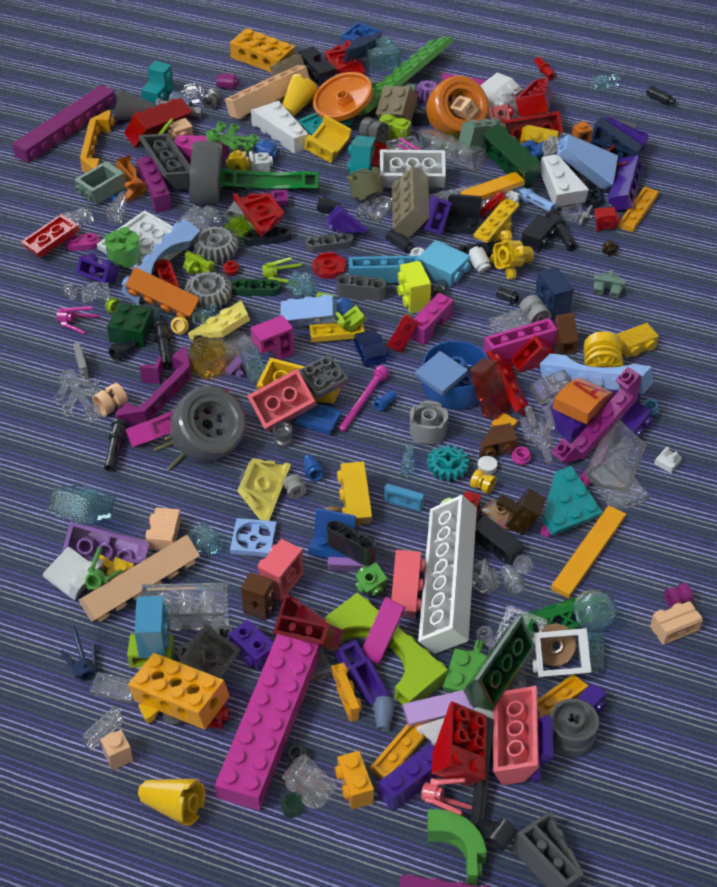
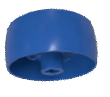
M447 341L433 346L424 356L422 366L441 351L466 368L468 375L443 396L421 381L425 396L430 401L438 402L441 404V407L447 409H466L479 404L487 395L491 380L490 361L486 353L476 345L464 341Z

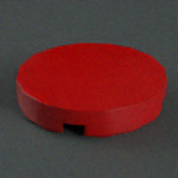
M334 252L321 253L317 255L316 259H313L312 270L320 278L334 279L344 274L346 271V261L344 257L337 256V253Z

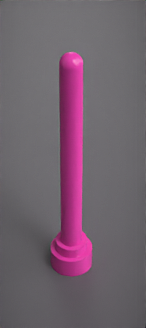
M382 365L376 367L373 372L372 381L340 425V431L344 432L347 430L379 382L387 379L390 373L386 367Z

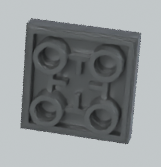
M330 354L299 370L308 388L317 399L349 383V378Z

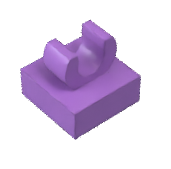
M240 352L224 371L229 376L235 371V374L241 377L244 372L240 368L244 371L249 368L247 363L242 362L246 356Z

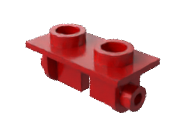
M408 314L404 315L389 340L387 347L402 353L419 322L412 319V316Z

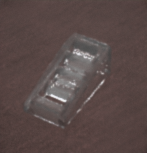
M121 191L106 210L108 224H121L127 207L125 191Z

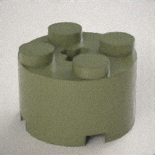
M371 167L372 170L370 171L367 168L360 169L347 176L352 197H358L359 200L368 198L370 194H380L383 192V184L378 167Z

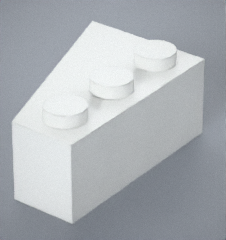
M558 155L542 157L540 173L552 203L560 207L585 202L589 189Z

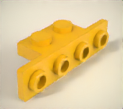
M505 198L477 229L473 237L486 243L502 241L501 233L502 231L511 230L513 225L511 222L512 214L519 207V203Z

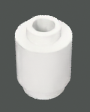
M476 246L469 250L470 253L468 255H470V261L475 270L482 273L491 267L489 264L490 260L483 247L479 248Z

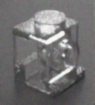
M484 559L473 564L472 586L483 595L497 590L500 585L498 572L488 565V560Z

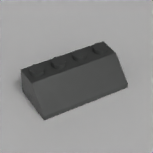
M139 135L140 141L170 184L176 190L190 189V165L170 135Z

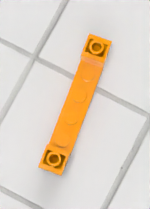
M107 110L91 118L89 121L80 155L81 168L84 173L100 165L99 158H93L92 155H95V145L98 142L97 135H100V132L110 133L112 126L115 124L111 110Z

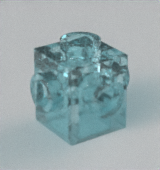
M294 271L286 286L293 290L292 293L300 298L302 296L310 297L314 292L317 282L312 279V275L305 271L303 274Z

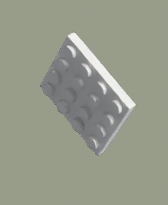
M145 210L122 227H128L138 234L142 253L140 261L129 268L133 270L137 265L140 266L144 257L152 253L154 246L157 243L161 244L164 235L172 232L173 226ZM105 239L97 244V248L107 254ZM182 251L171 253L162 259L170 261ZM156 266L152 269L151 274L156 271Z

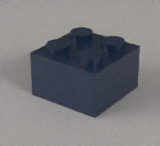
M555 267L538 272L536 293L534 295H538L551 312V321L556 319V315L570 313L574 288L561 271Z

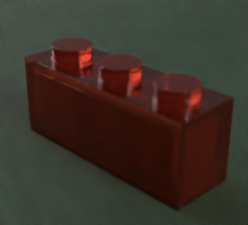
M482 358L469 369L483 417L498 420L511 408L498 361Z

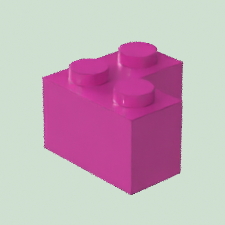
M283 315L250 328L251 341L261 354L271 350L278 360L294 354L293 327Z

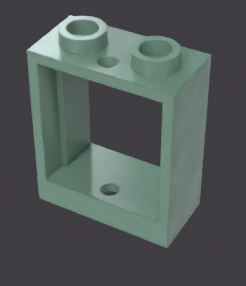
M107 161L74 179L78 194L83 195L88 201L96 205L126 188L124 184L127 182L124 172ZM106 178L108 179V180L102 182L101 184L97 185L96 187L92 188V186H94V185H96L97 183L103 181L104 179H106Z

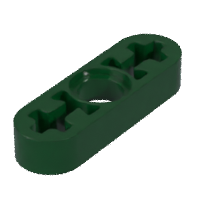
M235 279L231 282L232 294L235 296H277L281 292L280 282L274 279ZM254 286L260 287L259 289H252Z

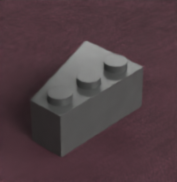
M552 811L517 833L512 850L546 887L579 886L584 873L571 848L567 847L563 839L564 834L562 830L558 829L554 822Z

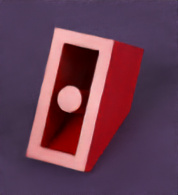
M534 335L510 361L516 370L521 373L540 367V363L550 353L555 354L547 341Z

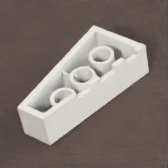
M279 101L251 110L252 126L255 128L259 127L261 132L264 134L268 133L273 140L280 141L282 146L294 154L305 150L304 145L308 133Z

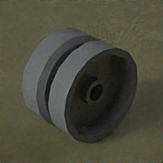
M572 698L562 700L554 705L550 712L554 728V750L565 757L576 758L586 755L595 744L599 728V717L596 710L589 703Z

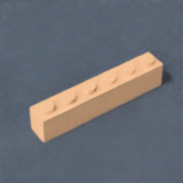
M296 65L226 98L225 102L229 116L242 119L246 114L251 113L252 109L282 100L292 75L301 74L302 78H309L307 67Z
M188 535L78 601L91 622L95 619L100 622L110 616L108 612L113 608L118 611L128 605L126 601L131 597L136 600L137 597L143 596L145 594L143 590L149 586L152 590L162 584L161 579L167 576L170 579L179 574L177 569L182 566L187 569L195 564L196 561L194 559L200 555Z

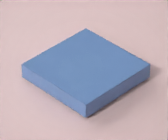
M441 351L415 371L416 378L442 396L468 375L466 368Z

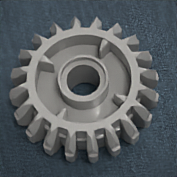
M208 226V229L202 228V232H199L197 238L193 240L194 253L216 264L217 262L224 263L225 260L230 261V258H234L239 246L238 237L234 234L233 230H229L228 227L223 228L222 226H214L212 228Z
M202 271L201 274L196 273L195 277L191 276L185 285L186 292L199 297L197 308L199 307L200 310L207 309L208 311L209 309L215 310L216 307L222 308V305H227V301H230L232 296L230 280H228L227 276H223L222 273L217 274L216 271L213 273L210 271L207 273Z

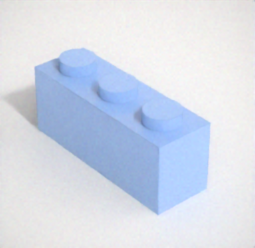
M322 295L315 298L305 297L304 299L281 301V315L285 317L292 327L337 322V315L335 314L337 312V302L333 296Z

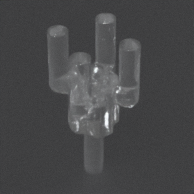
M549 405L543 406L545 417H538V422H536L532 406H526L527 418H520L525 440H533L534 446L542 449L546 465H551L553 459L549 446L553 444V439L550 431L556 426Z

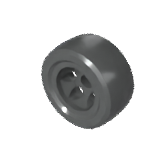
M210 141L193 142L189 168L190 202L198 204H217L219 202L221 187L220 169H222V145L220 143Z
M203 386L192 390L177 403L170 419V434L176 447L186 457L199 462H214L233 452L241 442L246 428L245 414L237 399L229 392L213 386ZM204 409H208L210 414H205ZM194 414L198 416V420H194ZM216 417H220L222 422H217ZM216 430L221 431L222 435H217Z

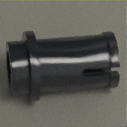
M501 286L497 289L496 297L507 300L510 304L518 302L519 294L517 291L512 292Z

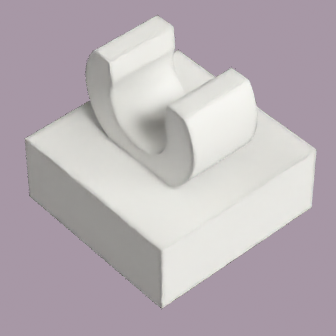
M666 447L655 459L654 464L672 473L681 463L682 457L678 455V452L675 451L674 453L669 450V447Z

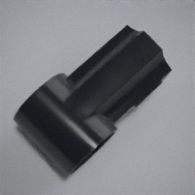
M487 818L485 820L479 819L475 824L483 840L489 842L500 851H504L518 833V830L509 821L502 818L499 822Z

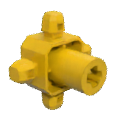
M506 230L501 233V240L503 242L494 245L490 262L495 264L497 269H506L507 279H515V268L523 266L524 263H531L534 258V252L531 247L523 246L522 242L512 240L511 231Z

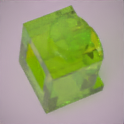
M243 214L234 216L223 224L224 228L228 227L229 230H233V233L238 238L252 229Z

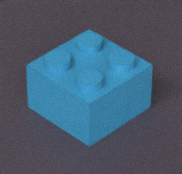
M163 596L137 597L134 633L139 658H150L153 653L165 657L166 648L170 647L168 630H170L171 624L170 617H168V605H164Z

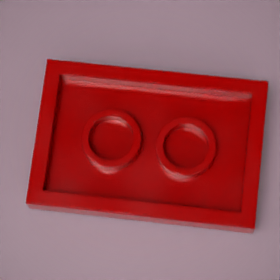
M61 214L22 240L21 243L23 247L41 258L55 247L60 246L68 238L73 237L80 231L78 224Z

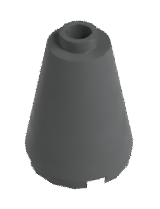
M119 89L114 119L132 120L134 113L138 111L143 112L149 107L154 108L155 104L123 89Z

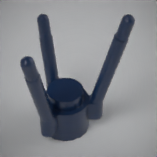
M72 625L73 636L81 659L78 660L77 666H75L64 650H61L60 653L73 670L75 678L87 681L94 678L96 672L99 671L97 667L96 645H92V661L89 658H85L76 626Z

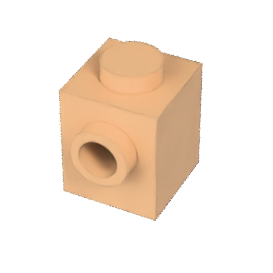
M183 118L170 124L168 134L174 141L178 135L193 136V128L188 120Z
M122 730L109 733L100 739L103 753L112 771L133 761L130 745Z

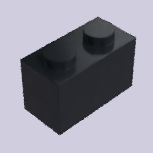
M538 214L522 232L521 242L523 246L531 247L533 251L539 253L543 247L547 246L548 241L555 237L557 229H555L556 221Z

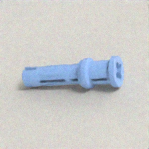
M524 186L513 189L514 192L518 191L519 198L525 203H532L546 211L557 209L555 203L536 195L530 188L527 189Z

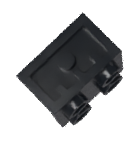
M449 194L448 201L452 202L445 221V233L474 235L479 228L482 196Z

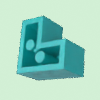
M155 60L148 67L149 82L141 89L142 98L156 104L158 98L165 101L171 92L174 91L171 65Z
M357 135L352 140L348 149L351 159L347 165V170H350V173L367 168L368 171L371 170L376 137Z

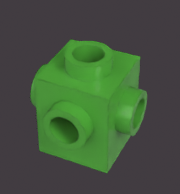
M377 562L369 567H362L357 572L358 574L355 575L357 589L361 594L365 592L367 597L377 596L389 584L388 578Z

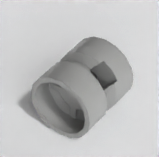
M538 295L527 296L521 302L520 310L530 324L548 318L551 319V312Z

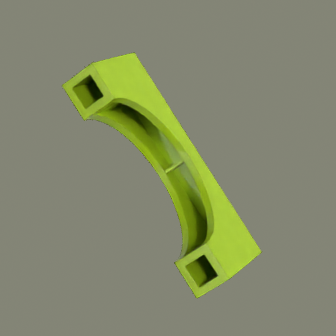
M356 593L325 618L343 630L340 641L342 642L353 638H367L379 610L366 597L363 598L360 594ZM397 625L388 647L400 658L405 670L402 679L395 686L394 699L403 706L405 703L428 698L444 684L448 669L441 661H437L432 657L426 648L419 646L412 636L405 634Z

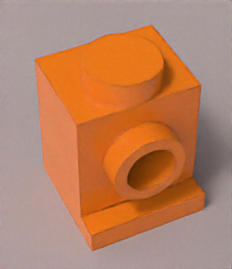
M580 121L578 125L573 126L572 136L591 143L593 129L587 122Z

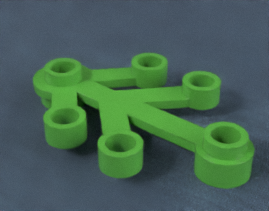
M218 122L216 129L208 130L206 133L208 141L216 143L220 141L233 150H238L241 147L245 151L250 152L252 148H255L256 143L260 142L259 137L255 134H251L248 137L234 135L238 133L240 128L234 123H231L226 134H220L226 129V124L223 122Z

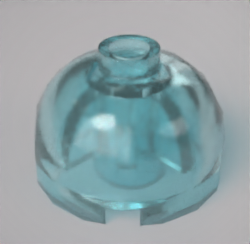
M598 589L581 593L577 597L573 608L578 625L592 632L603 631L612 626L618 612L613 597L607 592Z

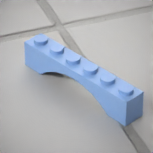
M183 219L180 223L176 222L170 234L166 233L161 244L157 243L152 249V253L150 255L147 254L142 260V264L140 266L137 265L136 268L151 274L157 261L171 253L188 250L193 244V240L199 235L200 230L186 219ZM127 276L122 282L123 288L121 293L139 304L143 299L142 297H133L127 293L128 291L125 286L129 279V276Z
M551 353L540 363L542 379L570 383L572 380L581 377L602 388L618 391L621 387L615 380L627 367H590L576 363L566 355ZM627 365L642 376L638 393L644 394L653 383L651 366Z

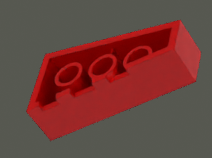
M549 77L534 80L515 98L519 117L549 112L552 99Z
M182 98L172 99L165 104L160 103L154 108L149 107L143 112L138 111L134 113L124 135L135 148L141 142L139 135L159 134L171 118L173 122L183 118L188 119L192 111Z

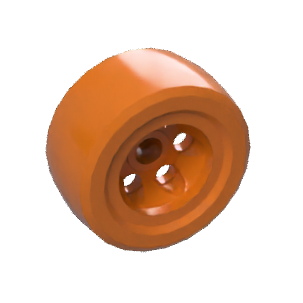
M453 76L443 80L433 89L427 100L426 111L430 124L439 134L448 138H459L462 124L467 122L465 118L456 116L450 108L457 99V94L472 99L479 110L472 119L479 121L482 118L486 119L488 115L489 105L485 91L475 80L466 76Z

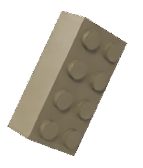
M414 166L406 170L402 177L392 185L393 229L407 238H410L430 218L428 175Z

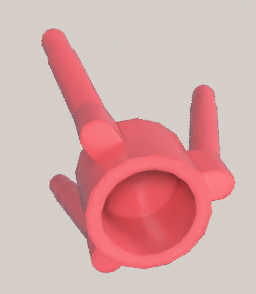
M431 778V783L425 782L423 785L421 798L426 803L434 804L458 815H461L462 811L448 804L472 810V805L444 797V788L440 787V785L464 783L466 782L465 778L440 780Z

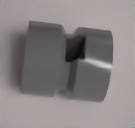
M367 117L362 120L359 132L361 136L376 137V141L382 143L389 135V125Z

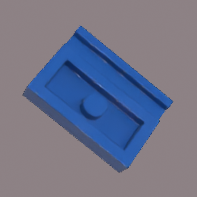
M317 404L314 408L299 415L296 418V425L331 435V431L336 427L341 418V411Z

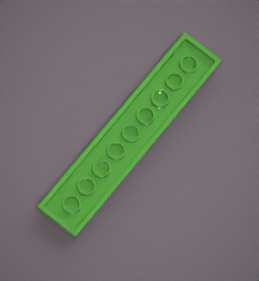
M443 36L437 41L434 39L426 43L427 46L420 48L418 53L411 55L409 60L401 63V67L394 69L392 74L384 77V81L377 83L376 87L373 88V97L370 103L355 116L367 114L379 104L383 86H401L452 44L454 42L452 36L447 38Z

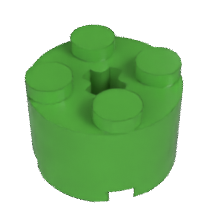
M122 227L120 230L113 231L105 236L107 258L113 261L114 265L130 267L140 261L142 253L140 239L136 232L128 227Z

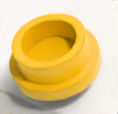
M176 317L172 320L171 329L175 334L181 335L187 332L189 324L185 318Z

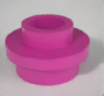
M517 447L512 453V460L516 464L524 465L530 462L531 454L527 448Z

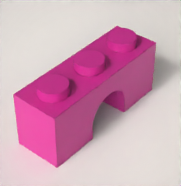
M438 293L415 316L414 320L418 321L419 324L410 339L425 345L434 335L436 323L444 325L453 315L454 299Z

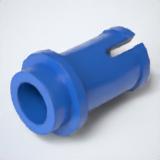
M389 390L383 396L377 397L373 405L376 410L384 411L390 403L397 399L394 391Z

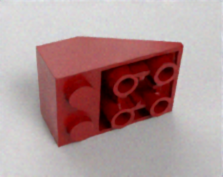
M450 702L433 749L432 774L445 779L465 778L466 782L458 784L466 787L485 780L487 715L456 702Z

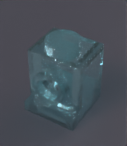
M202 522L188 532L193 545L198 551H203L208 557L215 554L221 548L220 535L205 522Z

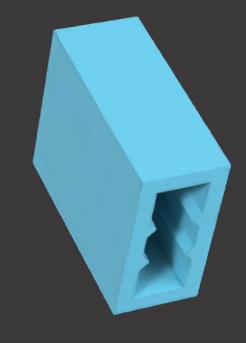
M437 240L418 256V260L421 262L427 276L449 287L458 282L461 276L469 271L471 266L470 255Z

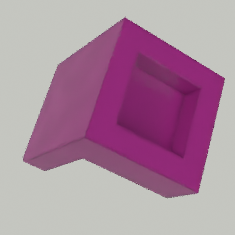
M158 356L155 365L141 364L142 382L160 384L164 373L161 356Z

